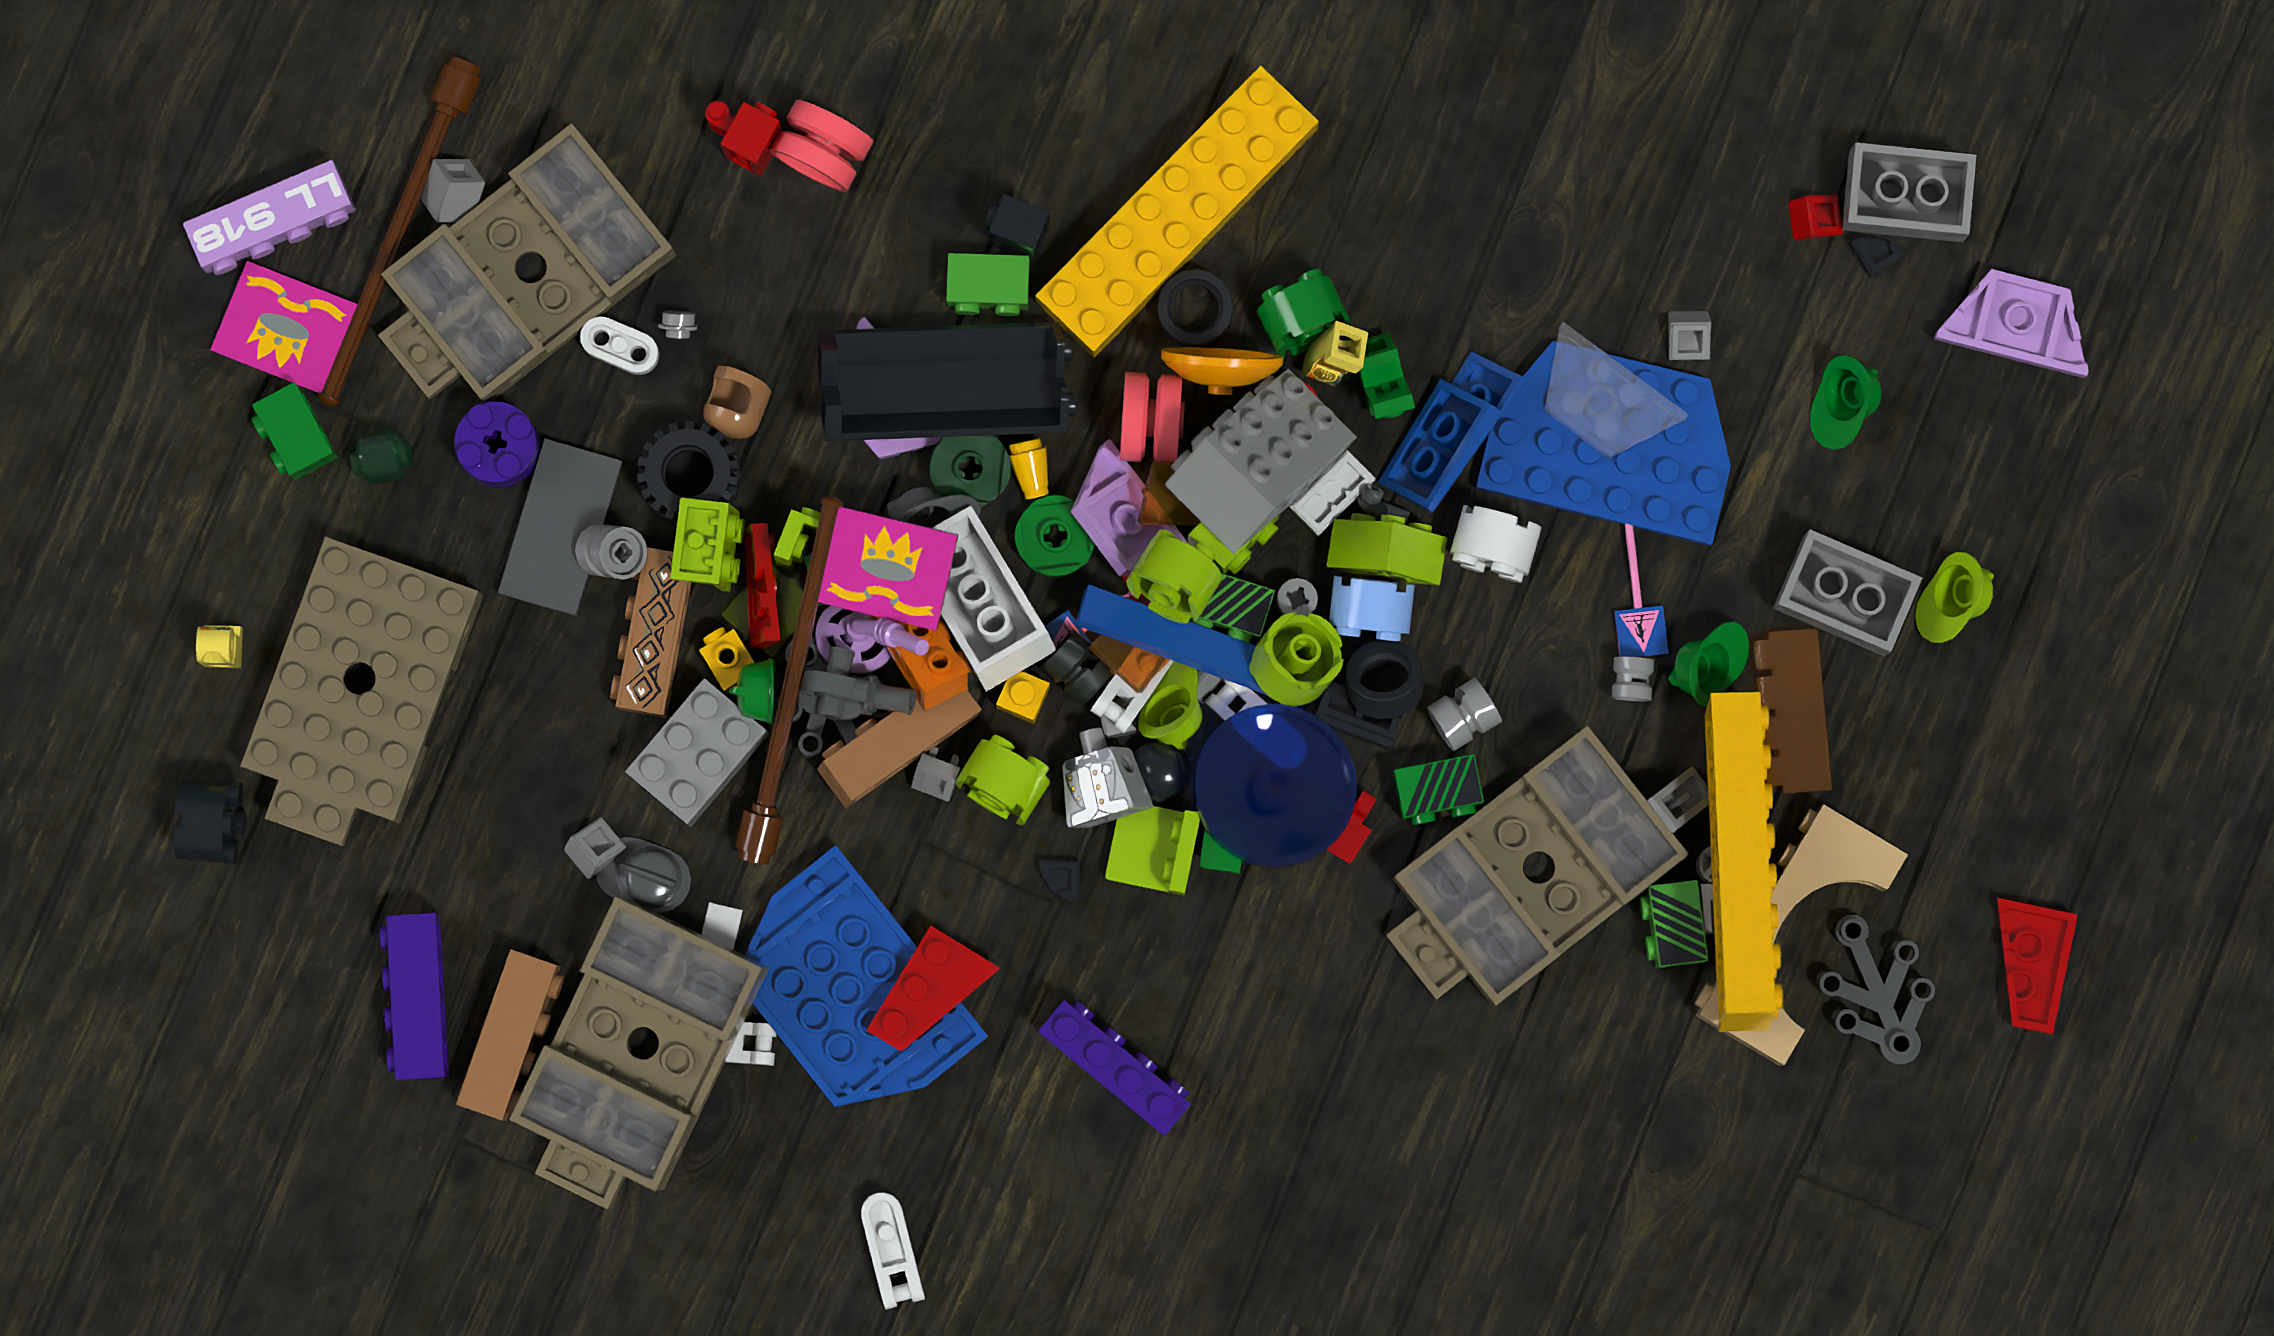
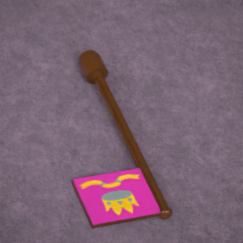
M451 56L449 64L443 65L429 99L436 104L434 108L436 115L358 304L247 261L212 344L211 351L288 382H296L299 386L316 392L318 399L325 405L336 406L340 403L338 401L339 395L386 283L381 273L394 264L426 186L433 159L438 157L452 120L457 119L458 114H468L481 79L478 77L481 71L480 67L454 56Z
M825 496L820 500V503H823L758 800L753 802L752 808H744L735 845L739 849L737 855L739 859L756 864H769L770 857L776 853L783 816L776 813L777 807L774 806L818 604L832 605L937 631L959 534L844 507L843 502L839 498L834 496Z

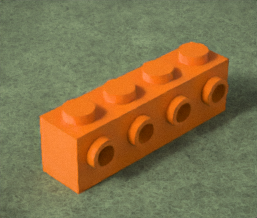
M867 614L870 620L881 619V617ZM940 618L937 631L894 621L902 625L906 632L928 642L929 648L924 655H917L900 646L890 647L885 645L911 689L916 691V697L924 711L968 690V673L971 672L969 662L961 650L955 652L949 642L951 634L942 618Z

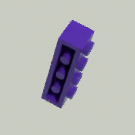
M425 913L386 916L387 925L380 927V941L382 950H388L389 966H383L382 969L384 991H390L391 1007H385L386 1031H393V1048H387L388 1072H395V1080L399 1081L448 1078L449 1065L440 914Z
M1063 1000L1038 1033L1165 1136L1191 1105L1185 1100L1189 1092L1171 1077L1164 1083L1153 1074L1157 1066L1142 1053L1138 1052L1135 1057L1130 1055L1122 1048L1126 1040L1108 1025L1103 1031L1090 1022L1094 1014L1079 1001L1075 1000L1070 1005Z

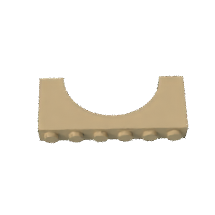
M1824 804L1818 807L1816 812L1809 809L1798 827V830L1803 832L1796 846L1789 843L1777 863L1783 868L1777 877L1776 888H1773V896L1770 898L1771 904L1778 905L1779 915L1778 928H1775L1772 944H1774L1778 930L1788 913L1811 892L1826 885L1842 882L1865 884L1883 892L1888 890L1908 854ZM1716 980L1713 986L1706 983L1696 999L1695 1005L1700 1007L1696 1016L1719 1030ZM1782 1008L1779 1009L1778 1018H1773L1768 1031L1723 1033L1775 1064L1783 1066L1805 1030L1798 1026Z

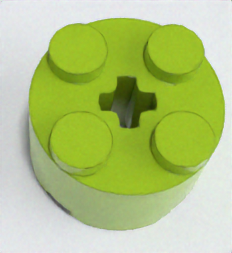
M1160 529L1155 537L1149 541L1127 578L1126 583L1130 592L1137 599L1142 593L1151 601L1147 608L1154 613L1177 623L1188 624L1191 618L1194 619V622L1198 621L1220 584L1222 575L1213 562L1215 554L1208 547L1198 543L1191 546L1179 540L1173 533Z
M1296 612L1287 613L1273 623L1256 645L1249 665L1250 673L1255 678L1259 687L1269 697L1280 702L1284 707L1295 708L1298 705L1310 703L1323 693L1342 668L1341 647L1343 645L1336 629L1327 620L1318 615L1309 613L1306 616L1296 615Z
M994 734L990 741L980 740L957 777L955 784L959 789L963 783L969 786L971 790L967 796L990 812L1006 820L1010 813L1019 816L1016 824L1024 825L1050 784L1049 779L1046 777L1049 768L1032 756H1028L1025 760L1013 752V744Z

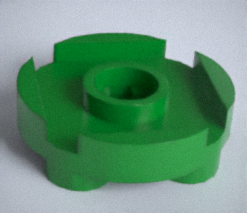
M1046 496L1034 501L1023 512L1016 525L1015 542L1020 557L1032 571L1046 577H1065L1077 572L1088 563L1095 548V543L1071 513L1075 503L1074 500L1065 496ZM1054 525L1058 526L1060 532H1067L1068 535L1067 539L1061 541V547L1053 548L1051 542L1044 541V535L1049 534L1051 531L1050 527Z

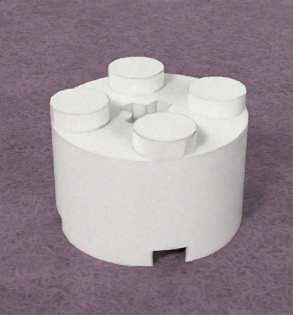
M1464 505L1450 551L1453 555L1452 560L1461 563L1460 567L1479 573H1483L1485 567H1489L1491 571L1499 573L1498 576L1500 578L1522 583L1523 576L1529 574L1542 527L1530 521L1528 526L1525 527L1518 525V517L1478 506H1474V509H1471L1468 505Z

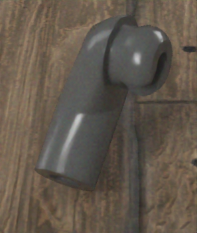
M1366 485L1362 489V495H1359L1357 500L1358 507L1363 512L1376 517V521L1381 520V515L1405 518L1406 525L1410 511L1381 501L1384 493L1377 486Z

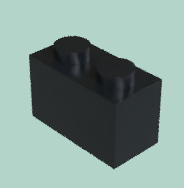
M1004 194L1000 204L993 202L985 221V225H987L986 232H989L991 245L1016 255L1029 256V260L1036 262L1050 228L1049 212Z

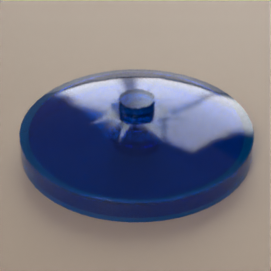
M1267 704L1255 706L1229 717L1205 742L1194 769V801L1198 815L1207 832L1216 843L1234 857L1261 867H1291L1312 860L1323 853L1339 838L1346 828L1356 801L1357 783L1355 768L1343 741L1320 718L1300 708L1287 705Z

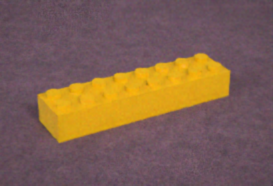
M1260 66L1035 295L1036 303L1055 322H1059L1060 326L1095 358L1164 287L1166 282L1175 276L1317 131L1319 121Z
M1760 692L1711 693L1705 712L1719 1032L1768 1031L1773 1018H1778L1779 1009H1782L1781 984H1774L1777 969H1780V945L1772 944L1775 928H1778L1779 922L1778 905L1770 903V898L1773 896V888H1776L1777 874L1776 864H1769L1768 859L1771 857V848H1774L1775 833L1774 824H1767L1766 821L1769 818V809H1772L1773 805L1772 784H1765L1767 769H1770L1771 751L1769 744L1763 745L1765 730L1769 728L1768 705H1761Z

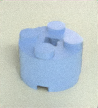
M1334 576L1329 623L1336 626V631L1339 635L1360 637L1361 629L1377 631L1376 639L1400 641L1401 633H1410L1415 585L1407 584L1405 592L1397 591L1398 582L1352 577L1350 585H1342V576Z

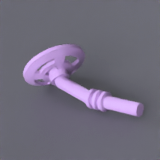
M832 605L821 614L816 625V646L827 663L830 653L829 648L831 647L827 638L833 637L837 647L850 649L855 652L851 675L872 673L884 666L891 657L885 645L890 647L900 646L917 655H924L929 648L926 640L906 632L902 625L887 618L870 620L867 614L852 611L853 614L842 618L839 624L830 623L829 620L837 612L844 609ZM875 642L884 646L882 651L874 658L866 661L861 660V652L869 650Z

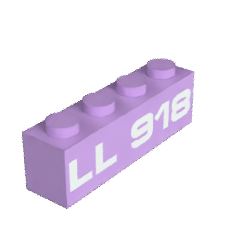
M330 160L186 221L183 225L201 268L207 274L214 271L215 275H220L236 268V261L251 255L252 259H258L272 253L275 250L273 246L286 240L289 243H296L312 235L311 229L326 224L328 228L342 224L349 219L348 214L356 211L338 167L333 160Z

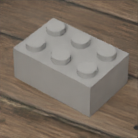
M1855 143L1849 151L1842 230L1963 242L1970 232L1976 155Z
M1809 530L1803 536L1773 609L1885 657L1893 649L1922 577L1813 530Z
M704 678L625 772L691 827L767 738L769 733L754 719L742 716L739 707Z

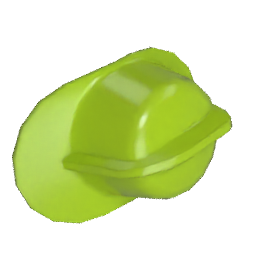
M1955 552L1948 556L1923 591L1917 603L1915 613L1917 629L1922 637L1932 643H1944L1953 639L1963 629L1969 619L1983 614L1991 604L1994 575L1989 570L1981 568L1977 560L1970 554Z
M1175 661L1172 663L1140 710L1138 729L1144 737L1157 738L1160 742L1174 745L1179 750L1186 748L1188 739L1196 733L1203 721L1202 709L1197 699L1199 679L1196 669Z

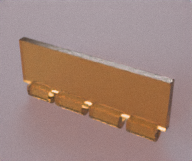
M1817 629L1769 632L1768 640L1753 642L1756 670L1771 669L1772 676L1757 678L1761 705H1768V710L1775 709V717H1769V728L1765 730L1763 745L1769 744L1770 750H1779V757H1771L1770 769H1767L1766 784H1772V787L1782 786L1783 794L1832 790Z

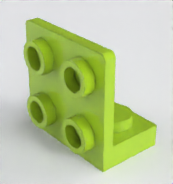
M680 498L670 579L711 584L721 591L730 592L731 583L738 582L740 572V559H734L736 543L743 542L745 532V519H740V512L729 503Z
M806 507L802 508L801 513L791 509L774 552L777 566L792 571L795 562L803 563V556L807 554L810 546L808 535L816 537L820 512Z
M1153 806L1151 809L1117 819L1105 875L1106 879L1184 896L1201 813L1189 810L1180 812Z

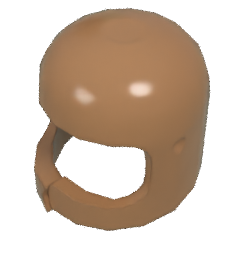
M717 366L714 374L713 389L703 410L705 422L712 427V430L715 432L719 431L725 437L732 439L749 438L757 431L772 392L764 382L746 372L729 366Z

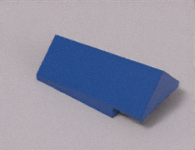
M1471 351L1451 384L1440 379L1378 483L1432 515L1525 384L1526 379Z

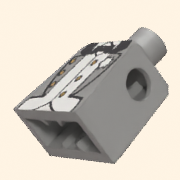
M1103 728L1090 729L1079 733L1084 755L1066 760L1063 764L1068 827L1090 828L1153 808L1152 800L1132 751L1128 747H1107Z

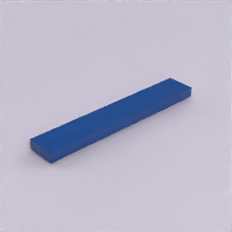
M1092 585L1086 587L1075 625L1266 694L1259 687L1249 670L1255 645L1190 621L1188 624H1182L1168 620L1154 613L1144 604Z

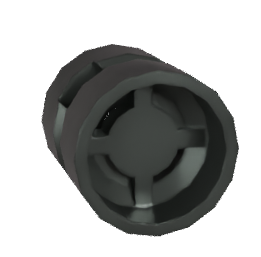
M1076 630L1071 631L1055 647L1057 651L1048 655L1039 666L1055 683L1063 681L1065 683L1064 692L1079 706L1084 705L1116 670L1102 654H1092L1090 652L1091 644Z

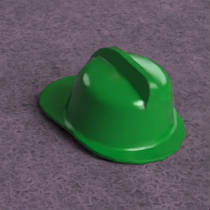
M1842 355L1835 357L1828 363L1810 412L1812 433L1815 439L1828 449H1841L1850 444L1858 434L1864 418L1876 411L1881 402L1882 390L1877 378L1878 370L1873 367L1864 366L1855 357Z
M1733 621L1724 622L1715 628L1704 640L1684 644L1676 656L1675 668L1668 677L1669 682L1674 686L1680 687L1684 692L1691 694L1701 706H1707L1711 693H1723L1738 678L1745 667L1749 653V640L1742 625Z
M768 658L766 661L746 664L741 667L737 686L729 689V693L737 696L738 707L742 716L765 721L768 724L775 723L778 709V674L774 659Z

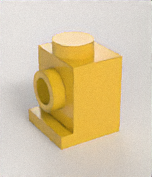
M721 627L703 639L706 646L699 651L727 694L729 689L737 686L741 667L755 662L736 631L732 629L726 632L724 627ZM725 649L732 650L735 655L734 660L729 664H724L719 659L720 653Z

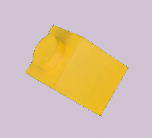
M1021 671L1006 680L996 707L999 710L1034 724L1049 691L1050 683Z

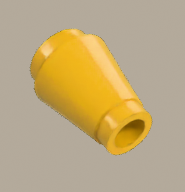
M1040 438L1009 445L1011 453L1009 455L1010 463L1024 492L1025 499L1048 495L1046 447H1042Z

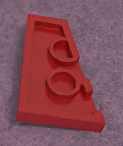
M760 523L750 524L745 527L744 532L749 649H765L781 641L776 604L777 584L775 574H773L771 559L774 557L775 541L773 534L768 533V524Z
M1997 898L2012 1027L2053 1035L2078 914Z
M930 926L870 1023L867 1031L902 1052L1001 968Z

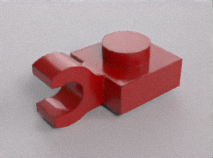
M1363 791L1348 815L1337 808L1316 843L1343 861L1351 864L1372 831L1363 825L1362 822L1377 799Z

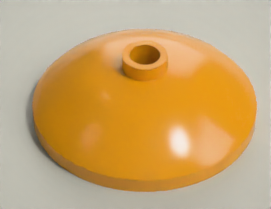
M1170 347L1161 349V358L1168 367L1186 380L1208 385V393L1232 395L1233 387L1258 383L1275 373L1283 365L1282 355L1261 351L1211 347Z

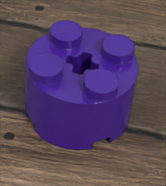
M487 402L473 406L462 418L455 433V451L459 462L476 481L493 488L512 486L529 476L537 465L541 450L538 433L529 418L520 409L511 404ZM498 436H501L507 446L505 449L498 448L496 454H493L489 443L490 441H496Z

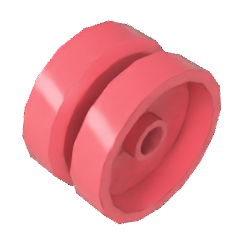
M795 100L786 119L790 127L799 134L790 131L778 132L769 149L770 153L787 166L829 188L847 193L856 176V171L845 159L864 161L873 144V140L859 128L836 114L814 104Z
M1125 372L1120 461L1141 462L1145 457L1146 437H1153V458L1156 463L1173 464L1177 460L1178 439L1183 438L1185 401H1181L1182 376L1162 374L1157 381L1156 399H1148L1150 379L1147 374Z

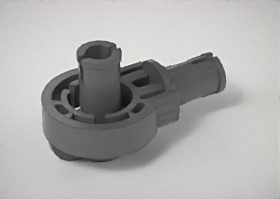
M831 646L829 648L830 653L826 672L803 671L798 691L801 707L810 714L832 720H851L860 714L872 715L878 709L902 712L908 715L913 713L916 702V691L914 689L882 685L878 676L871 675L869 681L849 677L853 657H855L853 650Z

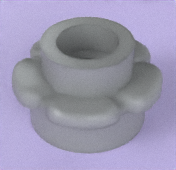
M663 311L662 323H658V327L665 329L666 337L690 338V331H695L698 327L695 324V313L686 311Z

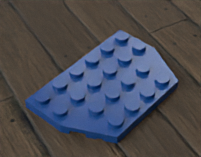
M1552 341L1524 374L1525 384L1490 431L1475 489L1621 525L1629 524L1633 528L1711 546L1731 468L1711 380Z
M836 845L771 897L745 956L769 967L753 1002L754 1006L831 1103L838 1107L925 1088L988 1038V1035L961 1002L902 1052L867 1031V1028L917 949V946Z

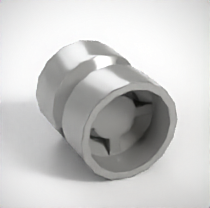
M596 524L582 531L577 539L575 553L577 562L588 574L624 580L634 577L642 570L646 563L647 547L641 534L633 528Z
M1475 677L1455 689L1454 698L1445 695L1426 707L1432 722L1453 752L1472 741L1473 732L1478 731L1483 734L1502 722L1495 705Z

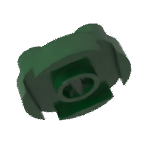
M993 435L941 437L930 456L929 474L935 489L942 497L959 494L967 495L976 499L980 507H983L996 499L1006 488L1010 479L1011 463L1003 444ZM968 456H973L975 463L981 465V471L974 472L972 479H966L965 473L958 470L959 463L966 462Z

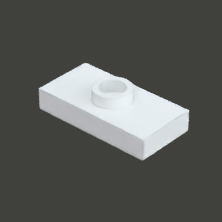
M1347 450L1290 506V509L1319 537L1334 522V519H1337L1362 494V489L1366 485H1371L1376 478Z

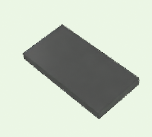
M544 439L498 594L577 617L590 575L577 562L575 553L577 539L582 531L589 526L605 524L623 465L621 460Z

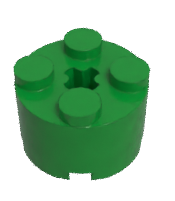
M1320 269L1306 272L1298 278V283L1284 288L1283 285H1278L1268 289L1261 295L1264 303L1258 308L1257 313L1277 355L1285 357V350L1289 349L1293 356L1307 352L1312 343L1335 321L1350 325L1351 320L1331 278L1323 276Z

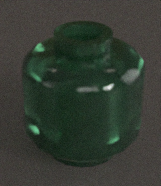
M393 429L361 435L356 441L355 452L350 453V463L355 476L362 475L364 480L371 486L403 479L407 474L408 467L413 465L412 452L406 436H399Z

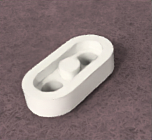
M607 317L592 318L585 323L581 330V343L589 355L635 375L646 374L658 362L659 350L650 336ZM601 332L609 335L608 343L603 346L595 343L596 335ZM637 348H642L646 351L645 359L640 362L632 359V352Z

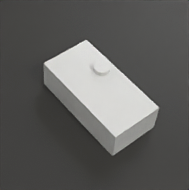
M972 506L933 527L934 529L959 534L941 617L985 691L992 689L1057 651L1046 628Z

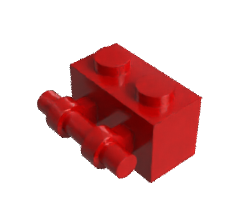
M713 101L706 107L705 116L710 128L715 133L724 137L720 145L725 158L761 177L773 157L769 149L778 132L783 131L780 121L776 118L777 113L759 102H756L754 107L743 102L734 118L731 116L725 103Z

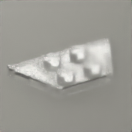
M1563 322L1560 325L1546 396L1545 412L1607 458L1614 457L1628 448L1642 443L1676 424L1684 422L1689 414Z

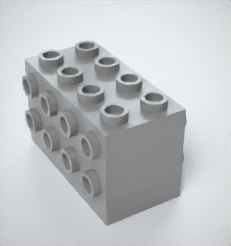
M1289 369L1276 379L1272 375L1267 376L1255 388L1254 392L1257 395L1254 396L1251 392H1248L1233 407L1234 413L1228 409L1212 425L1214 430L1209 426L1206 427L1192 441L1191 444L1194 446L1192 448L1193 452L1191 453L1189 450H1186L1171 465L1175 473L1165 483L1175 496L1233 554L1297 500L1357 438L1334 415L1332 410L1326 407L1306 387L1304 382L1297 378Z

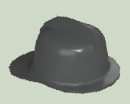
M928 487L913 488L898 499L887 504V512L890 518L930 528L935 527L969 506H972L979 518L981 509L979 502L971 496L959 494L942 497Z
M619 838L626 846L625 851L596 874L597 882L603 891L613 898L625 897L657 913L673 910L680 905L689 893L691 883L689 868L681 856L669 849L638 838Z

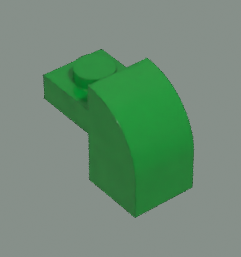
M1387 332L1367 338L1363 368L1357 373L1371 416L1374 415L1376 419L1381 417L1394 418L1400 416L1406 410L1415 408L1411 391L1403 376L1398 351L1390 333Z

